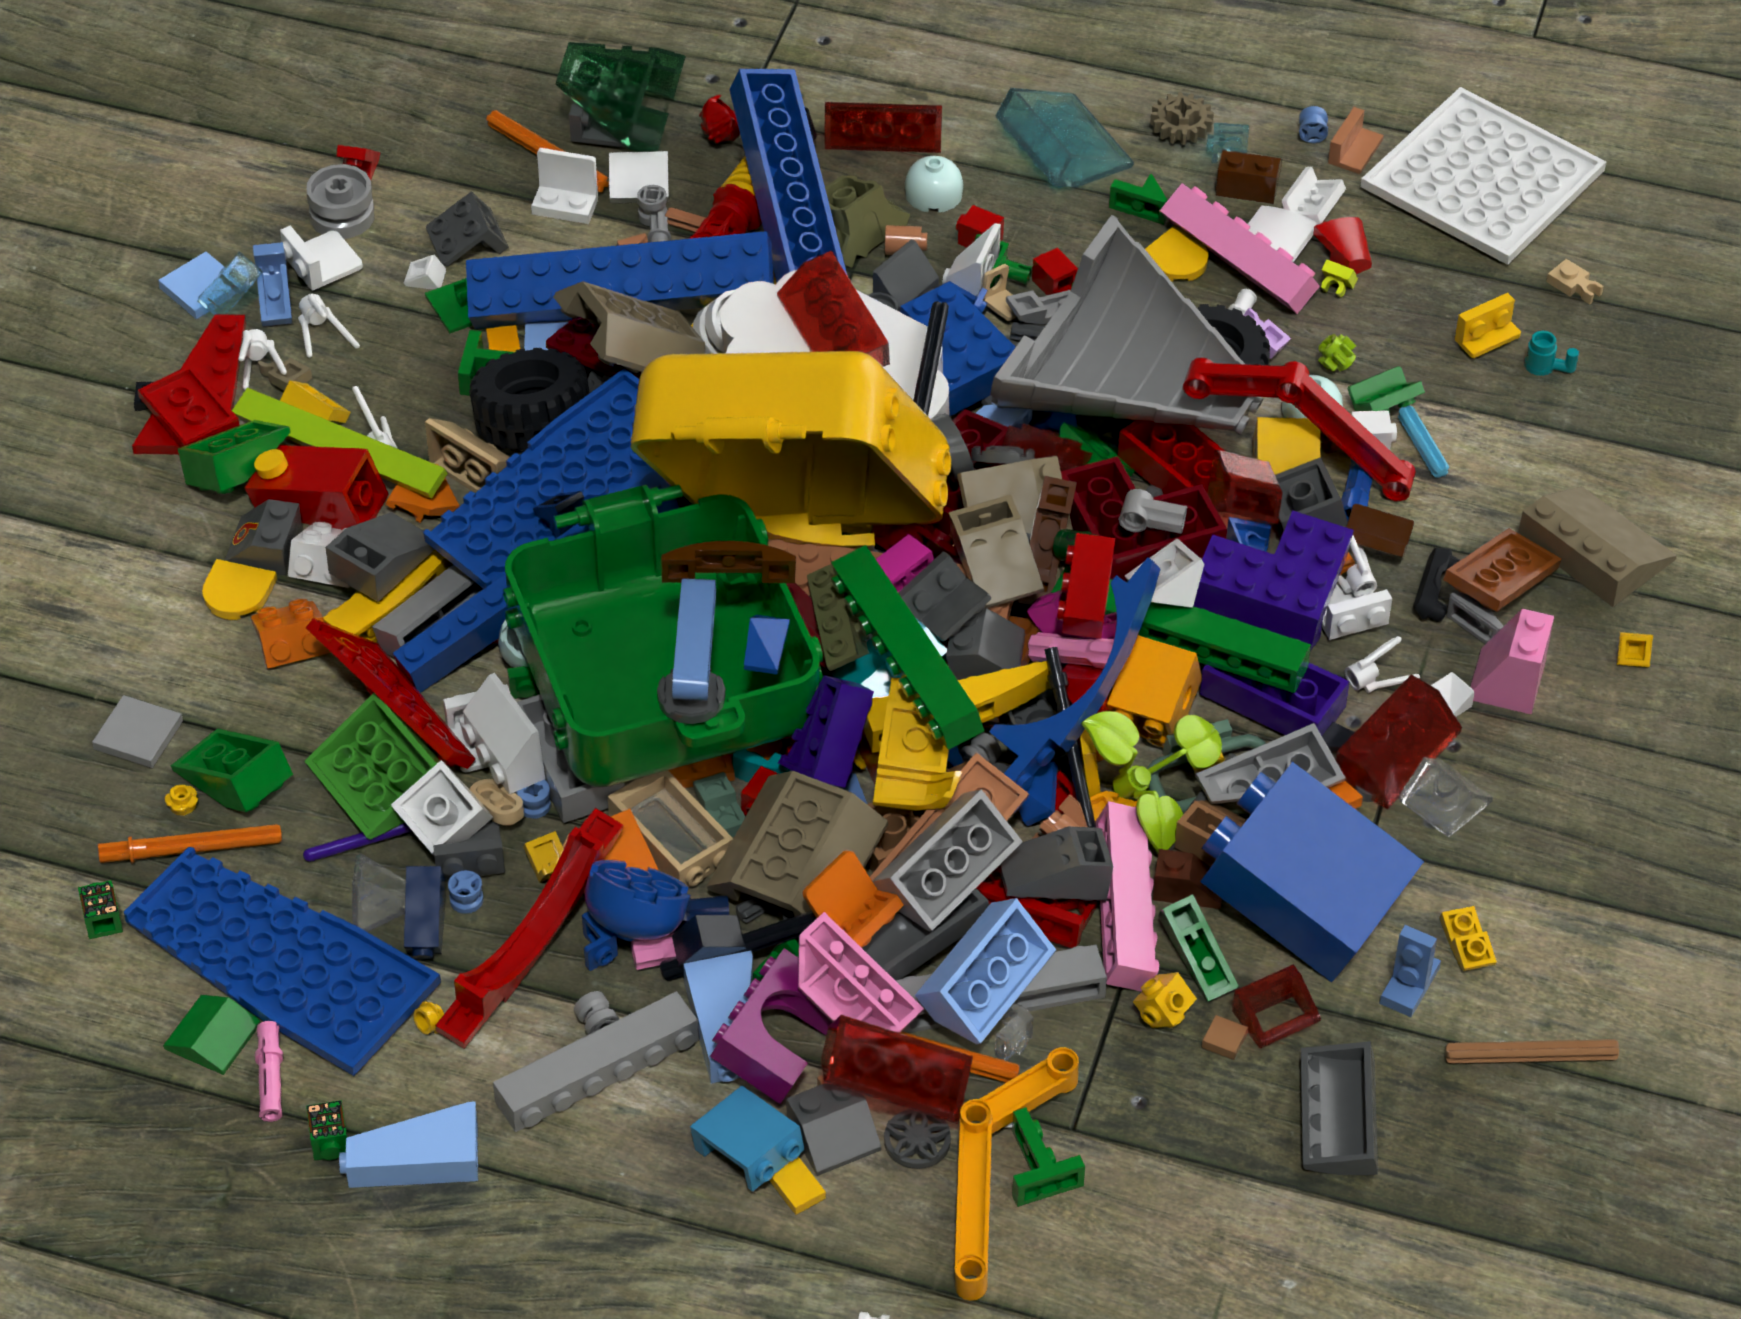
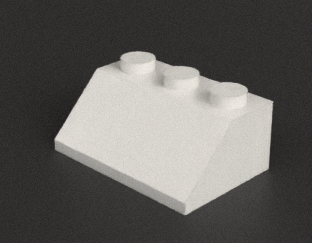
M495 673L488 675L463 710L465 725L461 727L466 742L476 747V753L481 763L489 765L494 781L497 784L502 783L507 792L512 794L546 779L539 732Z

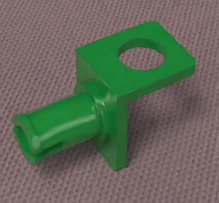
M977 234L975 240L979 238L981 234ZM1000 241V253L993 269L1006 264L1009 266L1007 278L1027 285L1033 267L1008 260L1009 243ZM1000 274L993 278L990 288L996 285L998 279H1000Z

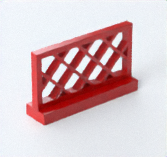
M997 867L992 873L999 872V867ZM992 874L986 878L987 882H981L976 887L988 899L989 905L993 902L1016 898L1014 896H1006L1002 879L995 880ZM1041 897L1017 898L1049 941L1069 948L1080 944L1082 932L1100 903V900L1083 901L1081 899H1071L1058 902L1057 900L1047 898L1050 904L1035 900ZM1078 908L1082 915H1078L1066 910Z

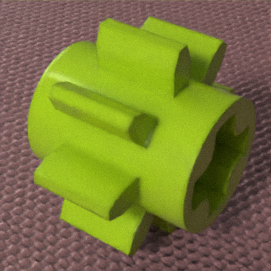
M1335 334L1329 335L1318 348L1322 353L1318 361L1327 370L1331 369L1332 372L1336 369L1344 371L1352 365L1356 358V355L1351 351L1356 347V344L1348 336L1344 337L1342 334L1338 337Z

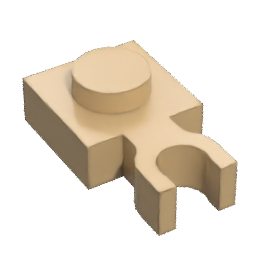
M1568 259L1561 262L1547 275V283L1568 296H1572L1575 292L1578 293L1581 299L1588 304L1593 302L1594 293L1600 297L1603 292V285L1596 281H1590V273Z

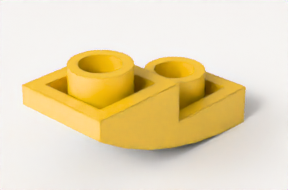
M1474 906L1441 913L1439 918L1446 938L1463 971L1496 965L1497 961L1487 931H1482Z

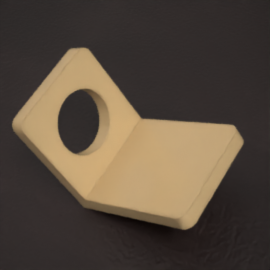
M1003 264L984 274L982 287L988 291L983 300L987 302L989 308L1005 320L1010 321L1017 316L1006 302V297L1013 294L1006 290L1009 266ZM1000 274L998 283L990 288L993 278Z

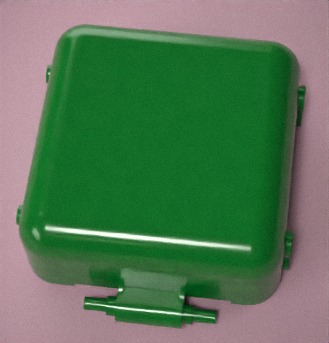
M645 484L583 500L582 506L575 507L573 512L553 516L556 529L578 524L579 527L588 525L590 531L550 542L548 538L528 542L515 548L507 557L505 562L507 588L503 589L504 600L508 610H505L507 626L509 630L514 629L555 729L553 736L558 751L563 750L571 771L583 783L594 787L616 785L792 737L796 728L802 729L809 716L806 709L823 678L820 662L823 661L821 645L816 636H810L787 584L762 583V573H695V579L716 580L710 669L711 673L717 677L719 675L723 679L726 697L723 708L719 713L705 722L696 724L679 723L663 713L657 700V688L660 679L663 676L665 678L671 673V669L674 668L681 583H662L661 557L663 554L680 547L711 541H744L768 545V535L763 520H756L751 507L742 499L732 495L717 494L699 498L697 504L658 513L657 507L662 506V502L683 497L681 486L678 484L658 489L657 487L648 488ZM755 615L790 619L777 674L744 670L750 618Z

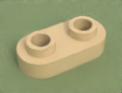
M483 779L475 782L470 787V791L493 816L491 820L495 823L511 826L523 818L524 806L522 798L515 793L509 794L502 783L497 784L494 779Z

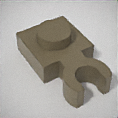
M271 355V363L258 361L260 373L268 376L270 383L284 391L289 380L307 383L313 379L311 369L292 358L283 362L287 370L285 375L281 374Z

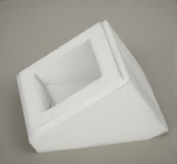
M435 255L410 263L404 284L407 287L432 290L440 288L446 268Z

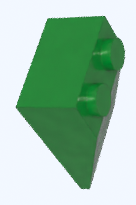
M253 420L179 448L178 453L186 485L199 487L200 490H214L217 494H226L234 491L235 486L246 482L256 472L254 467L256 458L265 451L276 449L291 433L290 427Z
M219 728L170 765L175 773L224 807L243 812L255 809L263 798L271 792L280 789L283 786V782L293 775L279 742Z

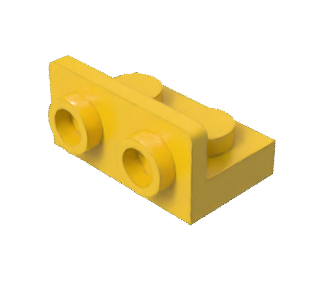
M1505 293L1458 315L1455 341L1471 358H1476L1520 338L1521 331L1511 322L1515 299L1509 293Z

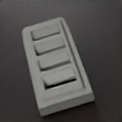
M1457 590L1450 594L1447 617L1486 644L1504 627L1490 609L1482 606L1476 599Z

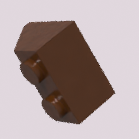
M1222 150L1218 167L1216 196L1274 204L1283 160L1275 157Z

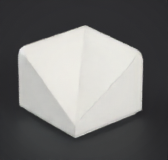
M1451 672L1428 688L1426 703L1449 722L1472 707L1474 690L1456 674Z

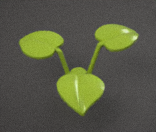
M1105 711L1088 717L1081 724L1089 733L1099 754L1110 764L1124 765V767L1119 769L1120 774L1113 780L1114 791L1119 793V797L1126 799L1134 797L1138 799L1136 804L1137 816L1146 836L1158 853L1159 849L1168 850L1176 842L1177 821L1183 816V812L1173 798L1169 796L1159 798L1156 791H1146L1150 785L1151 774L1185 754L1192 767L1196 769L1210 767L1218 760L1222 750L1221 737L1218 731L1202 717L1196 715L1184 716L1178 720L1174 728L1175 740L1182 749L1147 769L1138 765L1131 767L1138 754L1133 746L1139 740V732L1127 716L1118 712Z

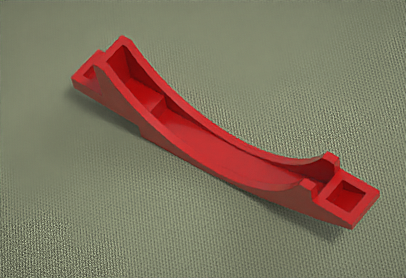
M595 808L580 828L574 827L569 834L563 852L547 884L516 930L485 962L471 971L460 973L454 980L456 1000L435 1025L436 1032L463 1049L466 1048L501 1001L506 1003L544 952L585 891L592 864L596 861L604 860L624 828L622 823Z

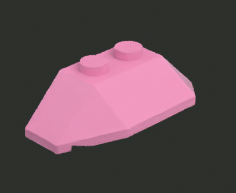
M825 912L799 935L798 989L847 1037L899 1034L924 1010L903 987Z

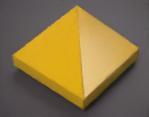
M1620 632L1617 665L1650 667L1653 635Z

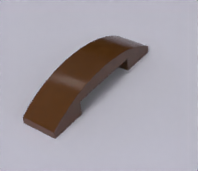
M1044 476L1029 543L1044 592L1018 599L1019 604L1032 606L1039 597L1050 594L1055 586L1059 560L1056 558L1053 550L1054 538L1058 531L1067 527L1076 482Z
M744 541L703 542L677 548L663 554L661 557L662 583H681L682 578L695 579V573H762V583H795L796 556L764 544Z

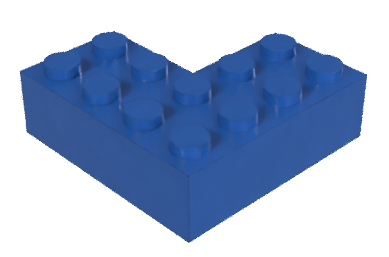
M949 281L901 305L900 313L928 326L932 304L935 301L946 302L949 306L942 342L943 375L947 379L949 386L950 417L990 396L995 375L1016 347Z

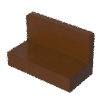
M1354 504L1346 528L1354 530L1353 535L1357 544L1404 557L1414 521L1360 504Z

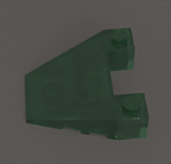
M569 42L555 85L628 149L636 152L659 151L669 113L642 106L644 96L647 91L674 99L686 56L655 47H649L648 51L632 50V46L622 45L620 50L605 49V44Z

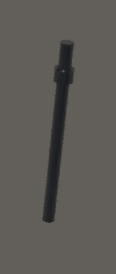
M1058 647L1045 649L1050 673L1047 676L1049 689L1054 692L1057 711L1060 713L1070 706L1066 689L1069 686L1067 673L1062 670ZM1077 740L1070 751L1066 752L1077 801L1081 804L1087 826L1096 828Z

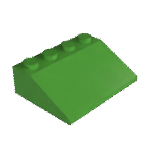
M373 693L304 762L364 835L371 840L405 823L391 804L439 763L440 760L418 734Z

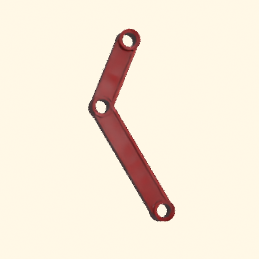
M1202 357L1191 361L1183 383V390L1189 397L1198 400L1204 399L1209 395L1279 398L1283 402L1291 403L1383 487V494L1388 499L1404 501L1409 497L1416 474L1415 467L1410 462L1400 460L1316 383L1309 376V370L1304 364L1297 361L1287 362L1283 366L1213 363L1211 360Z

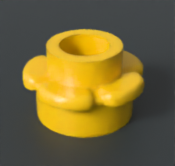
M176 785L170 789V793L166 794L165 803L176 815L190 814L196 808L198 802L196 797L197 791L192 786Z
M424 1001L420 1004L419 1008L414 1010V1022L423 1034L438 1033L436 1032L435 1025L444 1015V1012L439 1005Z

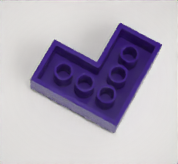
M1292 510L1275 554L1212 535L1202 558L1204 567L1193 606L1312 645L1347 558L1354 530Z
M1322 622L1320 624L1314 642L1311 645L1310 651L1313 649V647L1316 645V643L1319 641L1321 637ZM1309 662V666L1296 692L1292 693L1205 665L1202 669L1200 695L1284 735L1315 723L1322 736L1331 723L1335 722L1346 708L1350 681Z

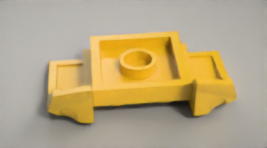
M892 677L878 759L873 805L908 810L944 808L954 794L962 771L946 772L949 750L941 738L938 740L933 738L927 726L928 718H920L913 705L914 697L910 696L907 698L899 684V679L901 678ZM961 685L970 698L968 685Z

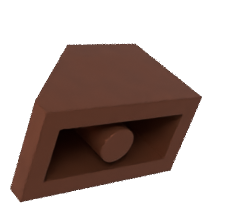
M1159 849L1154 882V901L1175 903L1193 894L1200 907L1220 909L1222 898L1200 882L1210 867L1196 855L1187 852Z

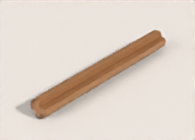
M1615 1039L1447 1043L1445 1047V1058L1449 1064L1616 1060L1619 1056V1044Z

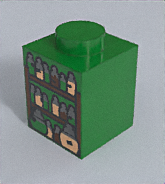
M112 880L78 887L89 940L122 933L123 930Z
M342 1100L306 1105L314 1161L338 1158L340 1152H346L347 1138Z

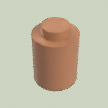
M886 225L885 255H893L911 239L917 242L921 250L927 251L928 233H922L921 226Z

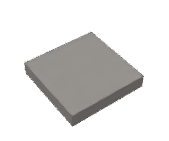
M123 695L92 741L93 749L153 768L182 724V714Z

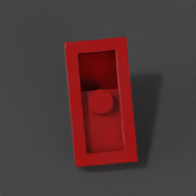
M338 145L336 156L344 158L343 164L358 167L366 172L371 180L381 152L366 148Z

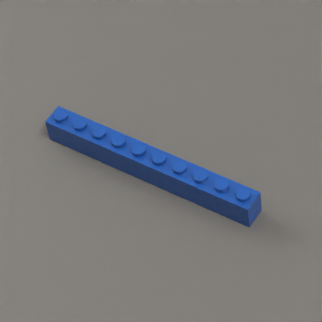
M653 470L629 488L646 484L648 488L657 487L662 489L670 487V485ZM677 498L662 502V506L657 507L658 513L678 509ZM576 524L555 540L585 533L590 530L588 525L579 527ZM506 575L494 581L392 653L399 669L419 693L499 638L501 626L505 621V610H508L503 596V589L507 588Z

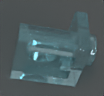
M1214 123L1213 135H1207L1206 152H1212L1211 163H1217L1218 153H1222V150L1247 153L1249 125Z

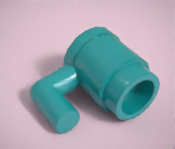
M1537 331L1532 335V339L1528 343L1524 366L1528 372L1537 376L1548 375L1553 370L1573 373L1577 367L1579 351L1575 348H1569L1565 360L1556 358L1557 344L1554 334L1548 331Z

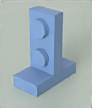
M283 242L253 245L262 326L291 324L289 279Z
M1407 925L1404 926L1399 934L1393 976L1381 995V1005L1412 1017L1440 969L1441 960L1434 958L1437 938Z

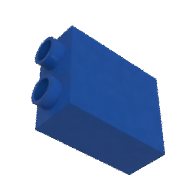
M1292 762L1277 782H1274L1264 773L1260 772L1237 802L1238 806L1250 814L1242 827L1227 816L1218 825L1201 848L1216 860L1200 882L1326 979L1333 982L1357 953L1424 861Z

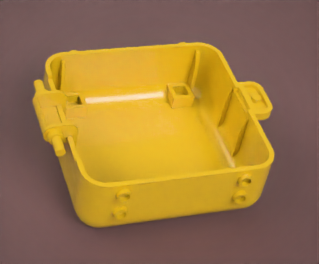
M859 351L668 354L652 360L641 373L635 405L631 449L670 485L679 484L683 496L692 504H697L699 498L711 495H732L745 501L751 507L755 516L807 513L809 525L841 523L842 532L856 534L870 533L872 525L932 524L942 520L943 508L948 499L946 479L951 470L949 444L941 430L882 365L866 353Z

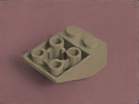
M1011 494L949 512L951 539L968 579L991 596V600L985 604L984 608H990L1044 592L1022 519Z

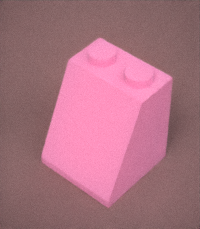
M1521 609L1481 648L1470 686L1474 690L1473 701L1532 714L1545 667L1554 616Z

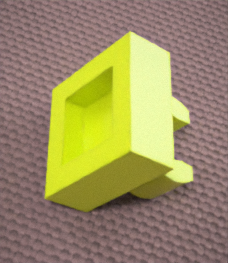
M1326 259L1322 268L1325 276L1321 285L1322 290L1327 293L1330 285L1338 284L1339 287L1336 295L1341 298L1346 292V287L1354 288L1358 278L1354 269Z

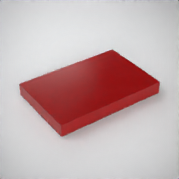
M192 364L138 390V395L142 402L181 447L240 426L239 418Z

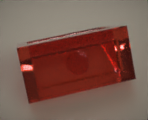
M1294 964L1234 991L1232 1012L1242 1025L1248 1027V1034L1260 1049L1321 1021V1016L1303 977ZM1291 997L1304 1012V1014L1263 1032L1255 1015Z

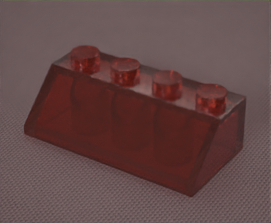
M825 102V149L941 153V105Z
M832 251L804 262L777 292L779 301L810 352L859 351L872 356L882 367L890 364L889 342Z
M1411 674L1341 746L1336 754V762L1348 784L1356 789L1357 785L1372 794V801L1389 809L1461 733L1462 726L1440 691Z
M840 1015L828 1026L821 1063L825 1083L957 1124L960 1119V1110L964 1101L973 1056Z

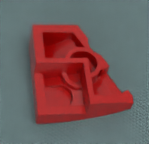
M1359 217L1337 218L1314 226L1313 235L1331 252L1330 261L1354 269L1356 275L1371 268L1372 261L1363 223Z

